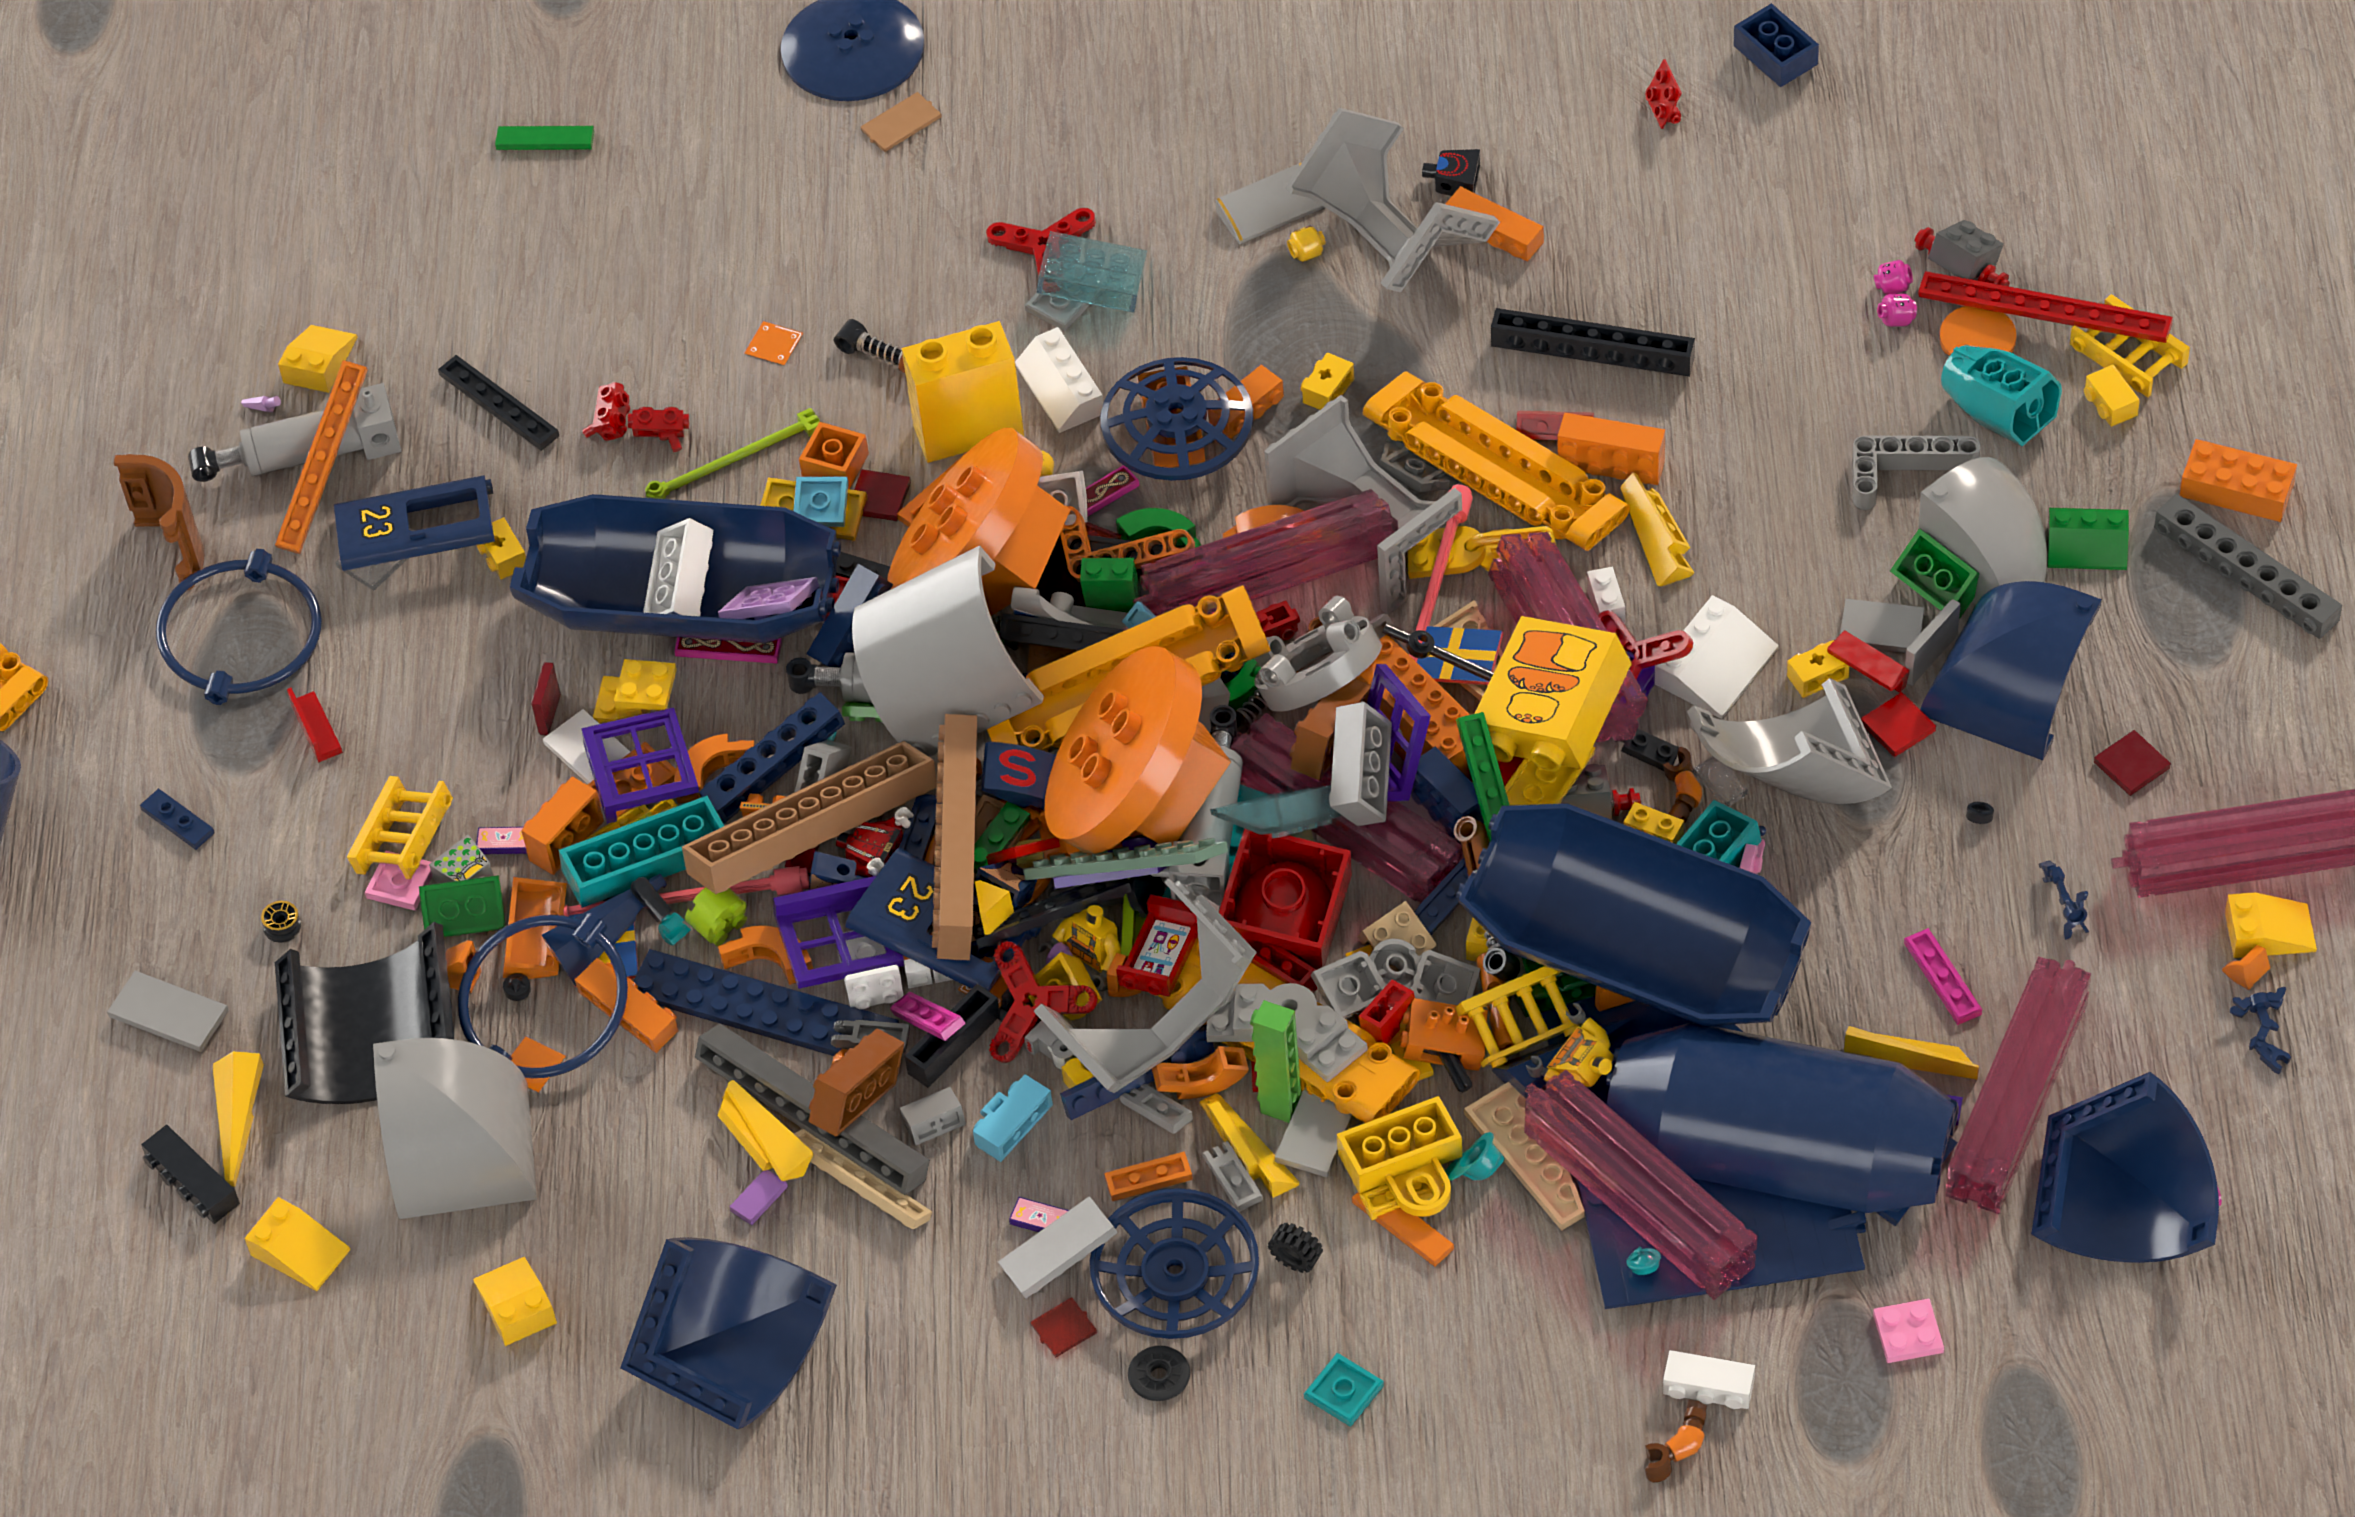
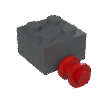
M1962 220L1937 232L1936 236H1934V230L1927 227L1921 229L1915 236L1916 249L1919 251L1925 248L1929 250L1928 259L1954 275L1971 280L1978 278V281L1998 285H2010L2008 274L2005 272L2000 275L1995 273L2004 243L1997 240L1994 235L1980 230L1974 223Z
M1589 764L1585 766L1560 804L1568 803L1602 817L1612 819V808L1614 816H1619L1621 810L1630 811L1634 802L1641 804L1640 793H1635L1634 788H1629L1627 794H1619L1616 789L1612 790L1611 800V790L1605 765Z

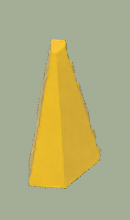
M233 1051L213 1063L224 1177L232 1187L236 1186L254 1118L252 1108L264 1067L260 1053Z

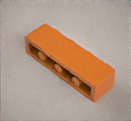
M1461 186L1445 203L1446 205L1495 216L1500 223L1487 240V243L1510 253L1514 257H1519L1528 262L1544 243V226Z
M596 958L575 979L578 992L611 1018L617 997L615 971L611 963L607 962L605 964ZM627 977V1003L620 1025L657 1053L679 1031L676 1024L677 1017L667 1007L662 1009L657 1005V1001L648 992L643 994L639 991L637 985Z

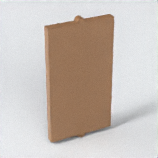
M916 92L862 125L861 130L870 138L871 143H875L886 152L940 119L942 115L932 106L931 101H927L919 92Z

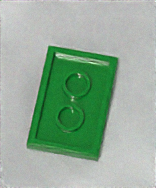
M499 875L419 886L424 930L433 922L442 924L445 938L501 930L506 927Z

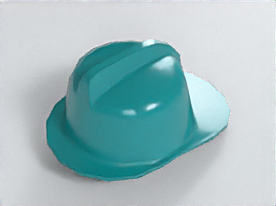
M1487 1132L1462 1154V1157L1455 1159L1447 1167L1445 1173L1450 1181L1461 1175L1472 1180H1483L1490 1177L1504 1162V1156L1492 1143L1494 1139L1493 1133Z

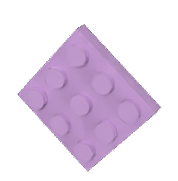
M817 577L747 586L718 611L719 617L742 620L754 617V620H761L773 614L780 615L791 612L796 607L801 606L802 602L811 597V594L819 587Z

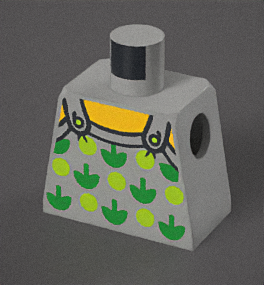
M466 835L429 864L433 880L439 884L493 876L488 859L469 835Z

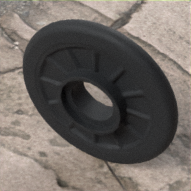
M1152 1346L1140 1351L1132 1359L1128 1368V1381L1132 1389L1142 1398L1151 1401H1165L1176 1397L1186 1388L1190 1379V1366L1187 1359L1181 1352L1168 1346ZM1157 1368L1167 1371L1163 1378L1157 1379L1151 1375L1152 1371Z

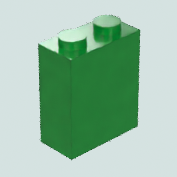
M1082 558L1080 582L1086 607L1129 612L1137 601L1140 602V586L1134 558Z

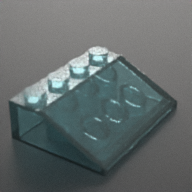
M1050 231L1040 268L1037 293L1134 313L1147 250Z
M1331 785L1274 793L1210 809L1213 816L1260 835L1271 833L1272 838L1332 824V818L1342 816L1330 807L1329 794L1331 792Z

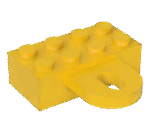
M1437 1096L1338 1133L1337 1152L1359 1194L1387 1185L1398 1206L1403 1211L1414 1216L1425 1217L1443 1210L1450 1200V1180L1441 1164L1462 1157V1136L1440 1097ZM1419 1182L1427 1184L1433 1194V1198L1430 1200L1420 1199L1413 1185Z

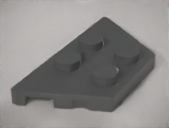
M1387 436L1379 467L1392 478L1408 485L1410 489L1418 492L1450 490L1454 485L1467 486L1408 450L1403 441H1394Z

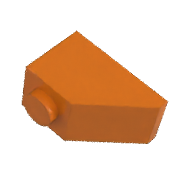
M467 940L447 949L446 960L449 988L459 990L463 974L467 970V965L476 953L473 941ZM480 966L473 978L470 993H472L482 972Z

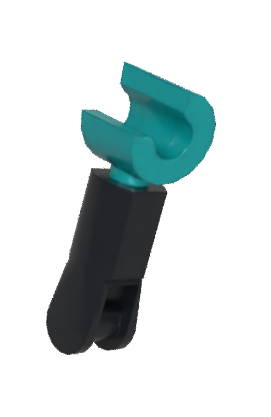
M639 877L631 883L630 890L632 894L643 903L642 905L657 923L662 921L658 926V930L666 943L672 946L691 931L687 925L682 923L685 920L676 912H673L671 915L669 914L673 910L646 878Z

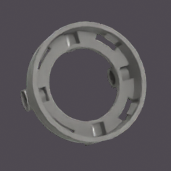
M1334 596L1319 611V619L1323 626L1306 633L1287 646L1284 645L1278 636L1266 637L1271 651L1254 658L1261 667L1254 682L1270 710L1288 711L1324 698L1360 675L1377 658L1382 648L1381 641L1367 618L1354 616L1351 611V605L1345 598ZM1332 650L1334 651V653L1316 665L1296 673L1311 661Z

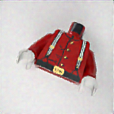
M902 807L898 809L895 816L888 820L872 823L864 822L856 828L853 835L843 832L837 837L836 846L845 849L846 859L857 863L855 875L865 877L878 875L895 850L900 846L903 837L901 828H909L911 825L908 819L913 817L914 814L908 808Z

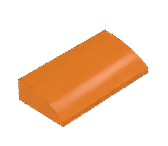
M513 877L508 925L539 915L564 916L563 910L565 907L567 883ZM557 926L533 927L507 938L502 978H507L515 973L523 974L528 979L558 975L559 962L549 950L542 937V934Z

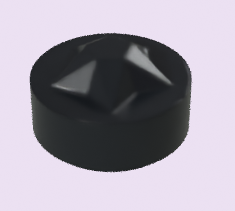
M1972 802L1967 806L1966 818L1976 824L1990 823L1993 820L1994 808L1985 802Z
M515 973L509 975L504 980L503 990L508 999L520 1001L528 997L531 992V985L527 976Z

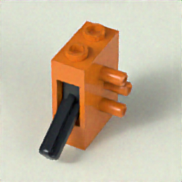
M1414 998L1401 1021L1402 1024H1406V1029L1402 1031L1400 1037V1047L1404 1048L1403 1059L1444 1065L1457 1091L1466 1092L1472 1088V1082L1465 1069L1479 1071L1481 1062L1485 1057V1044L1473 1018H1469L1468 1014L1459 1017L1455 1010L1457 1005ZM1484 1010L1482 1014L1487 1022L1488 1010Z

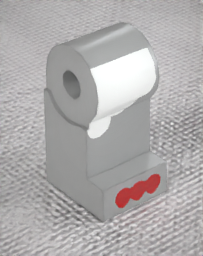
M1042 1020L1025 1036V1046L1029 1053L1035 1055L1040 1051L1053 1060L1054 1066L1062 1070L1061 1067L1068 1060L1077 1058Z

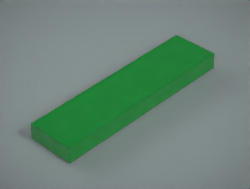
M498 126L495 147L496 150H591L595 131L594 126Z

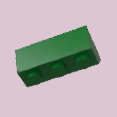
M2049 507L2047 526L2048 568L2127 570L2129 510Z
M1921 528L1915 533L1890 570L1891 573L1939 610H1942L1952 599L1959 602V619L1975 598L1979 572Z

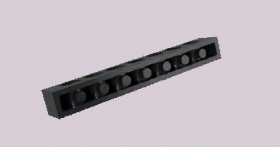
M1496 308L1491 324V347L1690 377L1695 358V338L1500 308Z

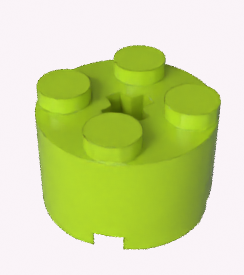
M705 887L692 901L695 904L692 912L688 909L685 915L686 922L708 942L720 946L726 941L728 933L733 928L740 929L746 923L747 917L744 914L747 904L730 888L715 894Z

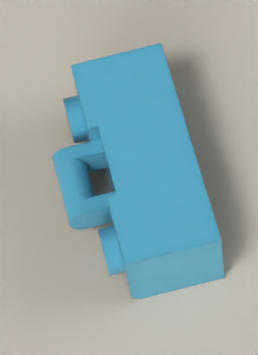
M1024 1074L1019 1081H1015L1010 1086L1008 1097L1001 1092H997L980 1111L981 1115L985 1118L980 1119L974 1126L973 1136L975 1145L1002 1162L1053 1106L1051 1090Z

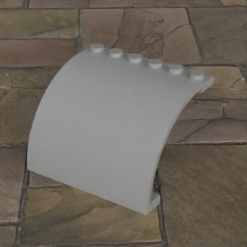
M981 546L975 547L854 609L852 622L854 652L862 681L875 710L898 743L905 741L929 757L937 753L939 724L944 725L945 714L977 715L978 734L1041 704L1044 695L1029 678L1025 679L1018 670L994 627L985 600L981 576L993 571L995 562Z

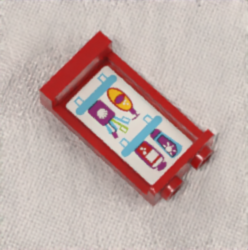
M1150 894L1147 901L1149 913L1124 966L1118 965L1116 973L1119 986L1149 992L1153 995L1170 997L1198 937L1197 916L1183 901Z

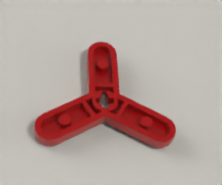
M1607 610L1600 613L1594 621V629L1616 633L1629 660L1628 650L1635 657L1631 661L1632 664L1606 718L1614 717L1636 682L1641 669L1687 656L1693 648V639L1685 631L1676 630L1637 641L1620 617L1613 611Z

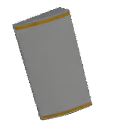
M1302 162L1215 199L1216 213L1239 245L1326 208L1311 198L1291 194L1286 189L1292 175L1298 170Z

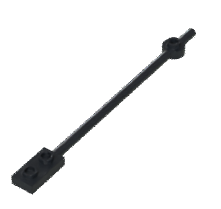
M1387 623L1382 633L1406 643L1407 651L1415 658L1423 659L1432 655L1489 682L1494 672L1435 646L1433 637L1426 631L1418 630L1409 634ZM1606 723L1603 724L1600 733L1624 743L1621 752L1664 771L1663 764L1669 762L1673 766L1678 756V746L1632 726L1629 734Z

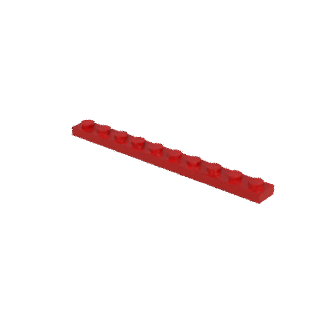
M1928 271L1924 272L1918 290L1920 298L2065 325H2075L2081 328L2167 343L2173 324V317Z

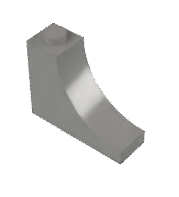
M825 740L804 747L795 792L847 768L852 747L831 740Z

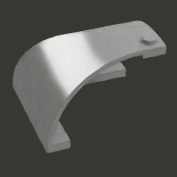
M1829 678L1822 684L1826 696L1801 709L1773 718L1736 722L1713 718L1711 712L1696 705L1687 711L1691 719L1690 725L1692 729L1697 733L1702 744L1715 759L1730 768L1789 794L1821 803L1851 804L1873 799L1892 788L1846 686Z
M414 1038L373 1044L381 1134L391 1190L399 1219L537 1199L528 1083L524 1074L511 1060L487 1047L445 1038Z

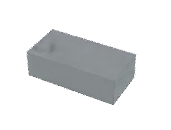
M1365 702L1336 707L1332 781L1329 794L1330 807L1357 826L1385 822L1387 809L1392 722Z

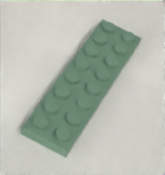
M1215 838L1199 840V844H1194L1193 840L1178 842L1177 846H1172L1171 842L1155 845L1156 848H1150V844L1134 847V850H1129V847L1126 846L1115 848L1113 852L1106 850L1092 855L1079 851L1071 853V857H1066L1065 853L1050 855V860L1041 859L1033 861L1034 866L1023 871L1025 880L1057 876L1195 864L1228 852L1227 841L1215 842Z

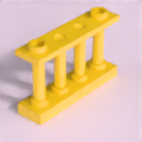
M2112 294L2104 301L2106 305L2133 309ZM2075 325L2071 328L2070 345L2076 351L2083 353L2103 368L2114 365L2127 384L2147 398L2152 393L2153 377L2168 364L2172 363L2180 369L2188 364L2190 347L2170 333L2167 343L2136 338L2142 344L2126 358H2122L2113 351L2130 336L2117 334L2106 345H2103L2094 339L2101 331L2088 329L2084 332ZM2149 350H2154L2162 356L2145 372L2133 365Z
M389 776L347 855V859L356 874L366 875L373 862L395 864L400 867L405 878L411 880L441 820L452 803L453 797L444 781L438 782L433 793L406 791L399 777ZM405 801L427 803L422 814L399 811ZM394 821L416 824L411 834L388 832ZM383 842L406 844L401 854L378 852Z
M1544 966L1464 1000L1455 1007L1459 1017L1468 1014L1469 1018H1473L1490 1056L1481 1062L1482 1068L1490 1064L1492 1068L1501 1066L1508 1062L1507 1057L1564 1033L1565 1037H1568L1581 1025L1572 1023L1566 1015V1011L1569 1013V1010L1555 983L1557 981L1556 976L1560 971ZM1541 983L1542 987H1546L1563 1024L1551 1030H1548L1531 994L1533 991L1532 986ZM1513 994H1517L1518 997L1522 998L1538 1032L1537 1036L1524 1041L1507 1005L1509 1001L1507 997ZM1490 1004L1494 1008L1497 1007L1514 1046L1503 1051L1499 1050L1482 1014L1484 1012L1483 1007Z

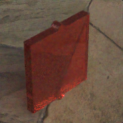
M1072 1297L1030 1322L1031 1326L1040 1336V1342L1046 1344L1055 1358L1097 1334L1096 1328L1087 1318V1312L1082 1311Z

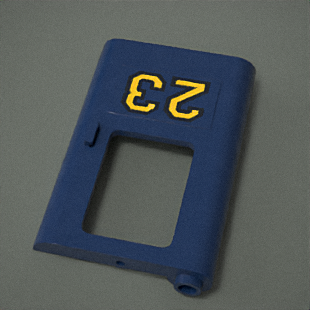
M485 475L334 504L342 570L346 571L495 542L489 504V495L494 494L491 479L486 480ZM478 499L480 516L477 519L416 531L409 529L408 513Z
M900 848L896 849L852 909L845 927L971 989L976 984H979L990 992L1001 976V971L995 959L988 963L971 954L970 960L937 959V948H932V935L927 932L933 924V910H938L934 909L933 904L934 867L937 866ZM973 892V907L979 910L977 894ZM1042 927L1025 931L1017 937H1010L1008 942L1011 941L1021 947L1025 940H1030L1032 937L1036 938ZM1008 949L1004 952L1003 961L1005 963L1011 962L1015 956L1013 949Z

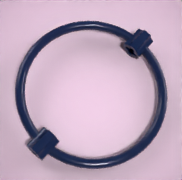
M256 548L255 551H251L248 560H232L217 563L188 576L168 595L158 614L156 641L162 658L168 667L181 679L193 686L204 689L205 699L215 705L227 702L229 694L259 691L290 677L306 663L316 648L320 637L322 618L314 593L296 574L281 566L272 564V554H269L264 549ZM244 570L245 577L251 579L252 582L258 583L266 580L268 573L276 575L297 588L305 598L311 613V630L308 640L302 651L290 664L266 678L247 683L233 684V677L225 671L216 670L215 673H211L209 680H206L186 670L175 659L168 646L166 626L175 603L189 588L203 579L227 571Z
M587 913L582 921L562 915H539L525 918L499 930L481 945L467 965V970L463 974L458 992V1016L467 1042L484 1046L472 1027L468 1003L473 978L486 956L502 941L523 930L539 926H562L574 929L573 937L588 948L593 949L596 943H598L609 957L617 982L615 1007L602 1034L590 1047L579 1055L553 1066L537 1068L517 1067L524 1074L525 1078L554 1077L570 1072L587 1063L607 1045L623 1018L627 1003L628 984L621 956L611 941L604 935L608 926L593 914ZM494 1044L490 1046L489 1049L500 1053L509 1060L513 1059L501 1047Z

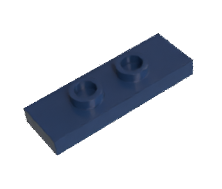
M159 788L140 804V808L144 813L195 850L215 833L213 827Z

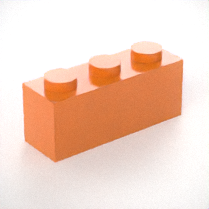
M1263 365L1257 367L1240 381L1247 390L1252 402L1253 421L1259 419L1266 410L1278 404L1284 397L1283 380ZM1236 386L1226 392L1228 400L1243 401L1242 394ZM1222 409L1208 410L1209 423L1214 427L1221 417ZM1230 410L1228 423L1222 432L1229 439L1240 433L1244 424L1245 411Z

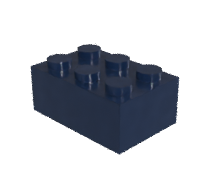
M1772 3L1734 26V47L1779 87L1786 85L1818 65L1819 44Z
M1436 746L1423 754L1419 760L1411 792L1413 800L1418 805L1422 804L1428 810L1430 817L1436 822L1439 821L1453 839L1456 838L1454 835L1455 824L1463 816H1472L1484 823L1474 784Z

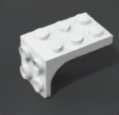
M867 937L846 941L852 961L886 953L883 945ZM897 965L850 974L844 979L850 1007L866 1009L878 1004L894 1003L904 996Z

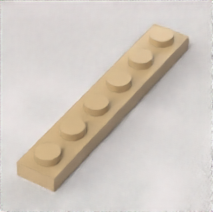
M802 1129L794 1133L796 1137L813 1151V1157L810 1162L816 1165L818 1169L827 1172L841 1184L848 1186L862 1198L878 1206L883 1212L889 1213L901 1221L903 1225L915 1229L930 1221L932 1211L910 1196L903 1195L806 1130Z

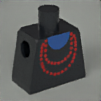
M1480 149L1442 150L1437 164L1423 163L1422 177L1434 178L1435 191L1440 194L1452 196L1460 186L1475 193L1481 166Z

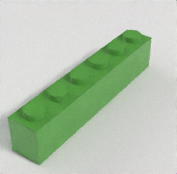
M1264 1000L1259 1010H1254L1250 1020V1025L1253 1026L1252 1041H1254L1255 1045L1253 1056H1256L1254 1071L1257 1072L1256 1086L1259 1090L1257 1101L1260 1102L1261 1114L1290 1123L1301 1097L1295 1010Z

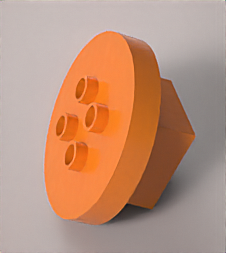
M1013 428L999 429L972 447L939 482L907 529L895 553L887 580L893 583L891 589L978 546H981L995 562L994 570L981 576L990 616L1011 604L1015 586L1036 589L1070 512L1069 508L1037 485L1043 465V454L1040 448Z
M1146 647L1125 658L1098 684L1069 727L1051 769L1046 788L1044 810L1047 826L1054 836L1088 854H1097L1116 846L1134 830L1158 844L1171 842L1173 846L1174 841H1178L1231 763L1206 727L1198 721L1202 702V685L1199 673L1192 664L1162 647Z

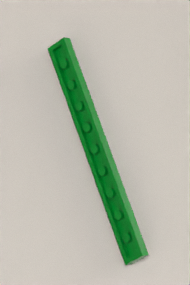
M1484 712L1458 717L1456 723L1489 842H1491V830L1488 829L1492 815H1498L1501 806L1510 805ZM1522 957L1526 974L1544 967V965Z

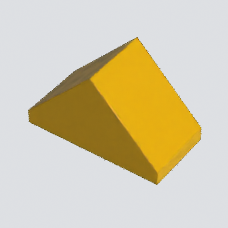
M979 880L975 881L980 916L984 934L989 935L1014 913L1010 891Z

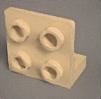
M1407 901L1362 930L1357 936L1363 945L1369 942L1373 949L1380 942L1387 939L1404 940L1413 945L1418 956L1422 955L1425 951L1432 950L1436 946V942ZM1389 965L1391 970L1399 972L1396 966Z

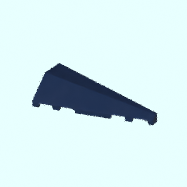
M661 874L648 879L656 892L661 887L665 888L667 886ZM629 889L575 917V919L582 921L587 913L597 916L608 926L604 935L614 945L636 921V915L644 906ZM557 926L542 934V937L549 950L560 963L563 971L576 986L575 979L596 958H599L604 950L598 943H596L593 949L584 946L573 937L574 929Z

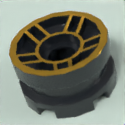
M275 901L267 905L262 911L261 920L264 933L271 941L278 943L288 942L300 932L301 922L298 909L289 901Z

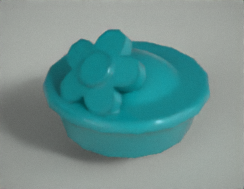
M1639 1246L1628 1257L1626 1261L1627 1266L1637 1275L1650 1274L1658 1269L1661 1254L1658 1250L1652 1248L1642 1249Z

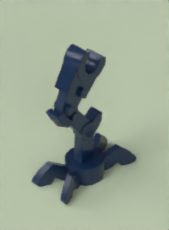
M2051 860L2039 863V868H2042L2045 875L2042 878L2043 882H2053L2056 884L2060 897L2059 902L2061 905L2066 906L2063 910V916L2067 920V923L2064 924L2065 940L2071 938L2072 929L2079 924L2085 933H2089V930L2083 923L2088 914L2084 908V900L2088 897V891L2077 893L2076 902H2073L2066 891L2063 882L2065 874L2060 866L2056 867V864L2051 862Z
M2286 987L2278 988L2276 993H2255L2250 997H2245L2243 1000L2240 997H2234L2232 1002L2235 1006L2230 1008V1013L2243 1018L2250 1010V1012L2257 1014L2261 1024L2257 1036L2250 1040L2249 1050L2254 1048L2260 1055V1060L2274 1073L2280 1074L2282 1066L2276 1061L2282 1060L2284 1063L2289 1064L2291 1056L2286 1051L2265 1041L2269 1030L2278 1031L2279 1029L2278 1024L2269 1018L2267 1009L2272 1007L2278 1010L2281 1007Z

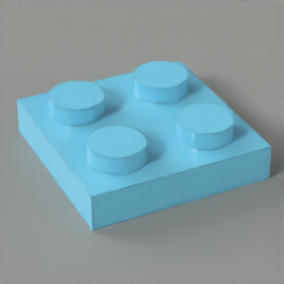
M796 477L793 511L827 527H845L848 478Z

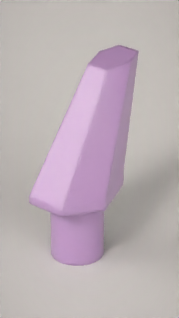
M262 396L243 399L241 404L249 409L273 412L274 408L281 404V400L278 396L272 398Z

